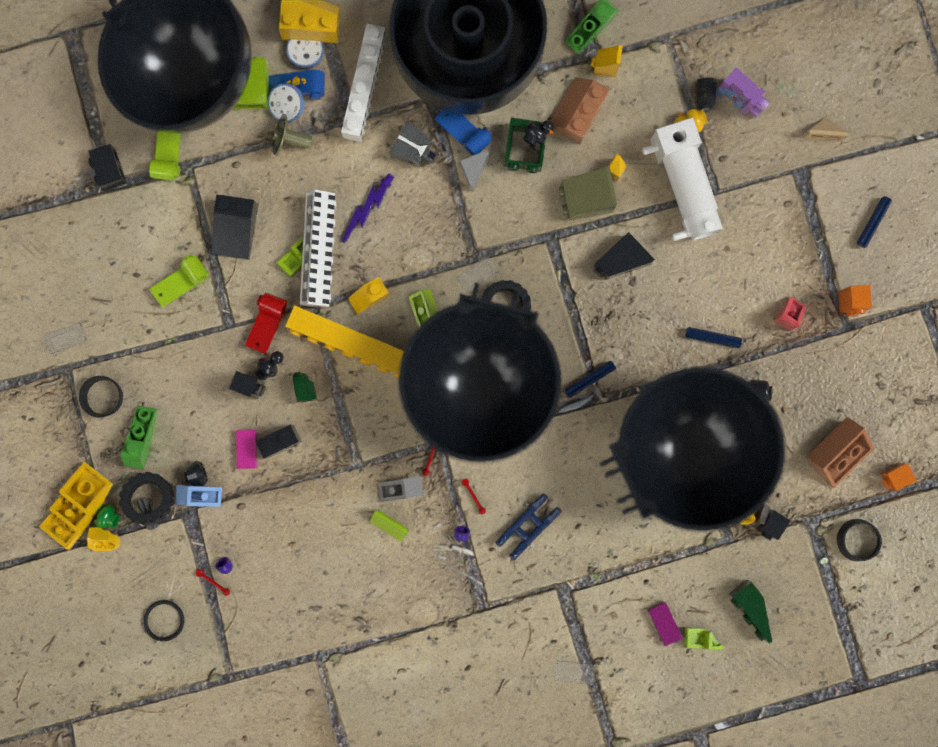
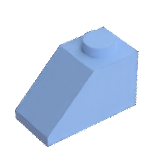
M176 485L175 504L221 507L222 487Z

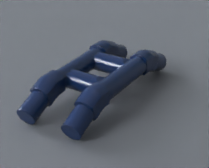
M544 493L495 541L496 545L501 547L514 532L523 540L509 555L513 561L562 513L561 509L556 507L542 521L534 514L548 499ZM527 519L536 526L529 535L520 527Z

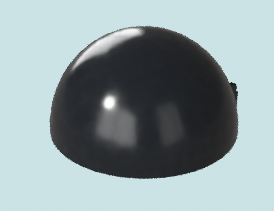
M108 0L112 9L108 12H102L106 19V24L99 42L98 70L106 96L121 115L149 130L180 134L204 129L221 120L235 107L249 81L252 48L246 24L231 0H121L119 3H117V0Z
M475 282L472 296L460 293L458 303L436 312L415 331L402 355L398 380L400 399L404 412L415 431L423 440L449 457L462 461L484 463L503 460L522 452L545 432L559 405L562 377L559 359L553 344L537 324L539 312L527 310L530 296L526 295L524 298L522 309L516 308V302L519 297L516 292L513 293L510 306L488 301L491 286L488 285L485 288L484 298H476L480 286L479 283Z
M684 368L661 376L638 394L624 416L618 441L608 445L613 456L599 462L600 466H606L616 461L618 468L607 471L604 475L608 478L621 472L630 494L618 498L616 501L617 503H623L633 498L635 505L621 511L623 515L638 509L643 520L654 516L664 523L684 530L697 532L716 531L735 526L747 520L768 502L775 492L784 470L786 457L785 436L778 414L772 404L749 381L736 374L717 368Z

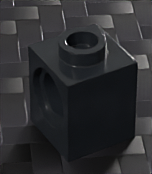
M770 509L765 524H759L757 529L762 531L760 535L769 541L771 539L779 540L790 520L777 511Z

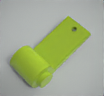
M157 132L155 159H152L149 169L151 178L175 181L176 177L180 176L178 161L181 133Z
M196 255L184 257L179 270L149 288L162 308L209 277V272Z

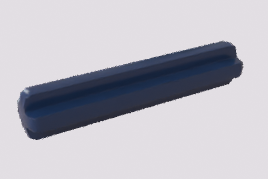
M884 196L880 199L856 242L861 248L867 247L892 203L890 198Z
M692 327L686 329L685 337L734 348L742 346V338Z
M609 361L565 389L566 395L572 398L616 369L615 364Z

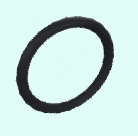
M168 600L153 603L144 615L145 630L151 638L157 641L173 640L181 633L184 627V614L181 608ZM161 604L171 605L180 615V626L175 634L169 637L154 635L148 626V616L151 610Z

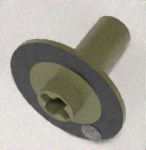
M282 114L277 126H274L272 131V153L277 155L283 142L309 149L312 136L287 130V115Z

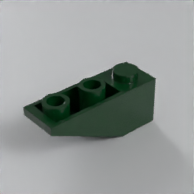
M746 580L729 593L732 597L730 601L737 610L739 608L744 613L742 617L749 626L751 624L756 629L754 633L761 642L764 640L770 644L773 641L764 597L753 582Z

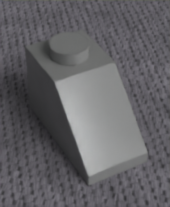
M420 476L378 483L381 502L423 495Z

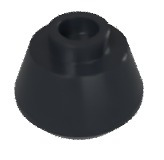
M194 461L186 468V472H184L186 483H190L192 486H204L207 483V473L202 462Z

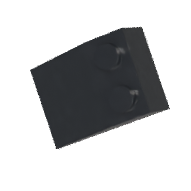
M216 194L213 212L212 255L250 260L258 212V204L255 200Z

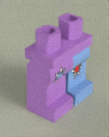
M737 67L716 90L718 96L721 97L725 94L734 101L736 108L742 109L740 112L743 115L749 112L755 118L770 103L762 96L766 91L762 88L759 90L758 86Z

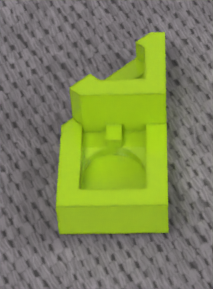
M685 627V648L724 650L722 644L705 628Z

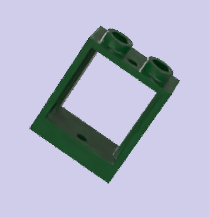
M518 118L510 119L504 167L511 171L523 169L532 174H536L537 171L541 172L546 141L540 144L537 164L510 160L514 131L525 133V127L530 122H535L534 124L541 129L542 122Z

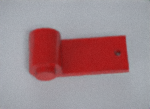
M266 292L259 296L257 300L259 314L244 345L245 347L267 354L285 313L287 300Z

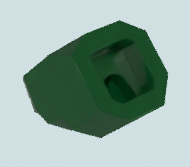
M300 371L293 374V385L297 403L317 400L314 382L309 380L307 374H303Z

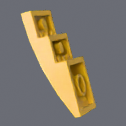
M83 462L59 490L61 495L49 508L51 513L39 527L65 549L70 550L96 515L98 508L104 502L113 483L86 462Z

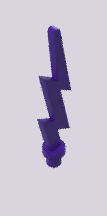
M388 173L385 179H381L377 192L375 187L372 186L362 211L360 205H358L342 238L344 243L347 242L358 221H360L361 227H364L374 202L379 209L387 188H390V183L394 179L391 174Z

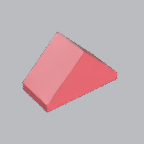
M790 296L774 321L789 331L796 329L801 323L807 306Z

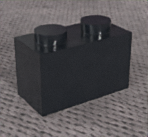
M111 144L88 151L90 155L88 162L95 171L94 180L98 187L100 186L107 191L127 184L117 151Z
M236 371L229 389L250 398L258 399L259 396H263L266 386H264V381Z
M291 424L255 441L263 459H268L302 443L295 426Z

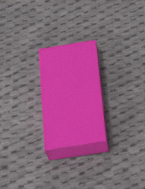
M236 430L237 469L257 468V444L255 442L257 441V430Z

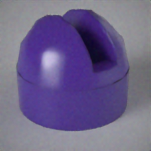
M465 526L456 527L454 532L455 539L458 542H466L470 536V529Z
M223 557L216 563L215 568L222 574H228L232 571L233 564L228 557Z

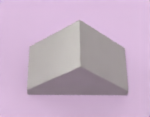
M487 151L460 160V166L472 191H474L488 160L489 152Z

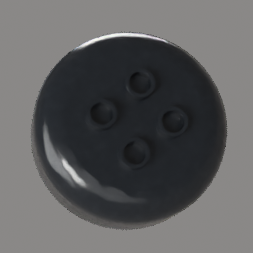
M394 0L390 13L389 31L395 62L407 85L422 100L437 109L459 115H478L500 109L515 100L529 86L541 65L547 36V15L543 0Z

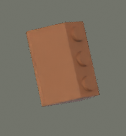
M575 77L551 119L554 130L581 144L605 102L610 89L595 80Z
M847 417L816 448L810 451L807 459L818 474L831 487L835 488L874 449V446L865 428Z

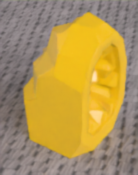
M89 527L87 536L88 549L111 551L120 546L121 541L117 534L111 533L108 529Z

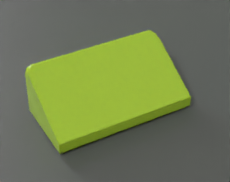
M423 289L408 296L418 327L438 312L430 289Z
M375 510L370 520L372 524L399 541H403L409 532L407 527L380 510Z

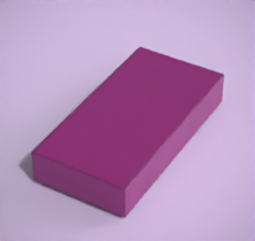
M666 602L648 609L664 646L683 638Z

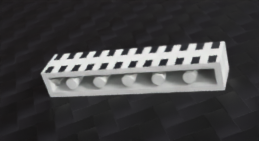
M372 24L366 25L341 131L344 139L361 143L363 141L387 38L385 27Z
M312 190L306 193L300 306L324 308L329 307L331 301L330 284L332 282L331 266L333 264L335 193Z

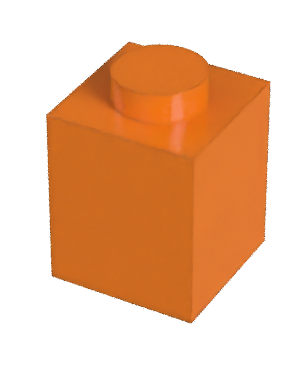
M899 463L880 473L883 478L881 479L882 484L889 491H898L917 481L908 463Z

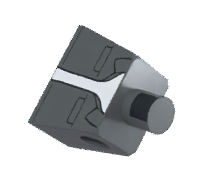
M408 121L389 151L392 158L419 167L423 160L433 164L438 154L429 150L432 146L431 139Z

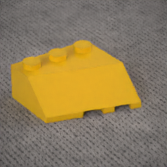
M281 0L279 31L282 40L292 39L338 43L340 7L323 0Z

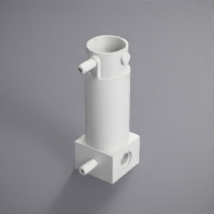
M690 118L656 129L650 139L652 145L642 148V152L644 155L654 152L658 164L664 163L684 227L683 231L671 235L672 240L677 241L686 237L698 240L723 230L717 212L718 206L698 151V147L702 142L694 119Z

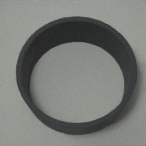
M106 376L91 377L82 385L79 392L81 408L85 413L96 418H103L114 414L119 410L123 402L121 387L113 379ZM98 381H111L118 389V404L109 414H98L88 404V391Z
M853 519L844 523L839 529L837 546L847 559L857 562L867 561L879 553L882 546V537L879 530L871 523L862 519ZM857 524L870 525L877 536V546L874 552L865 559L852 556L845 545V536L848 530Z

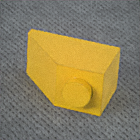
M618 45L598 49L596 56H592L591 67H594L593 74L615 77L620 66L623 46Z
M377 277L359 288L348 299L358 315L390 297V294L380 277Z

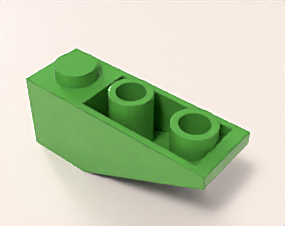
M599 0L565 40V43L577 54H580L609 25L620 10L610 0Z
M144 406L137 407L120 455L124 466L144 470L150 452L157 409Z

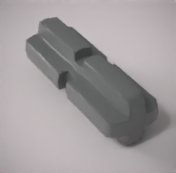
M147 498L137 501L141 514L151 513L152 508ZM158 522L154 525L148 524L147 529L153 530L159 526Z

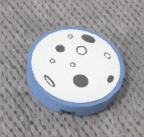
M289 39L286 46L287 56L290 62L297 68H314L323 59L324 47L320 41Z
M279 84L272 89L268 97L269 110L277 120L280 119L282 114H286L287 122H292L300 118L304 111L305 102L302 93L294 85Z

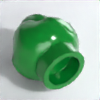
M104 501L96 512L98 516L94 523L102 529L108 527L115 528L120 521V514L116 513L112 505L105 506Z

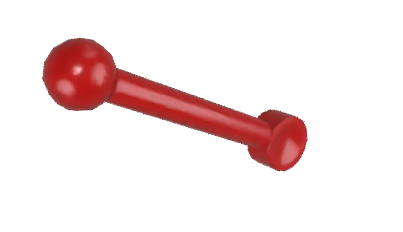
M433 447L426 467L422 471L424 476L430 474L429 468L436 450Z
M463 479L462 485L467 488L479 508L478 512L481 515L485 514L486 509L481 506L469 486V480Z
M202 569L196 571L197 577H203L221 590L223 595L228 596L230 594L228 588H223L209 578Z

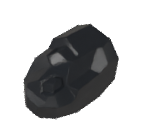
M697 79L695 83V104L699 110L703 109L704 112H708L714 107L717 87L716 79Z

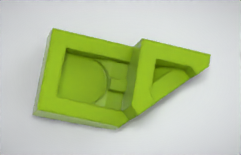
M303 237L277 262V265L290 278L302 267Z

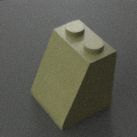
M610 167L564 179L561 186L558 187L560 198H564L565 205H562L563 214L567 216L568 221L613 213L617 205Z

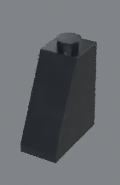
M628 232L594 264V271L600 278L604 277L607 280L649 266L655 259Z

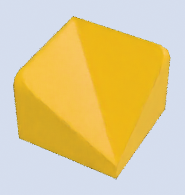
M618 154L615 155L608 166L610 167L613 180L618 181L626 168L625 162Z

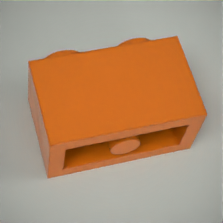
M871 285L849 286L838 291L840 314H846L847 317L859 316V314H865L866 310L872 308Z

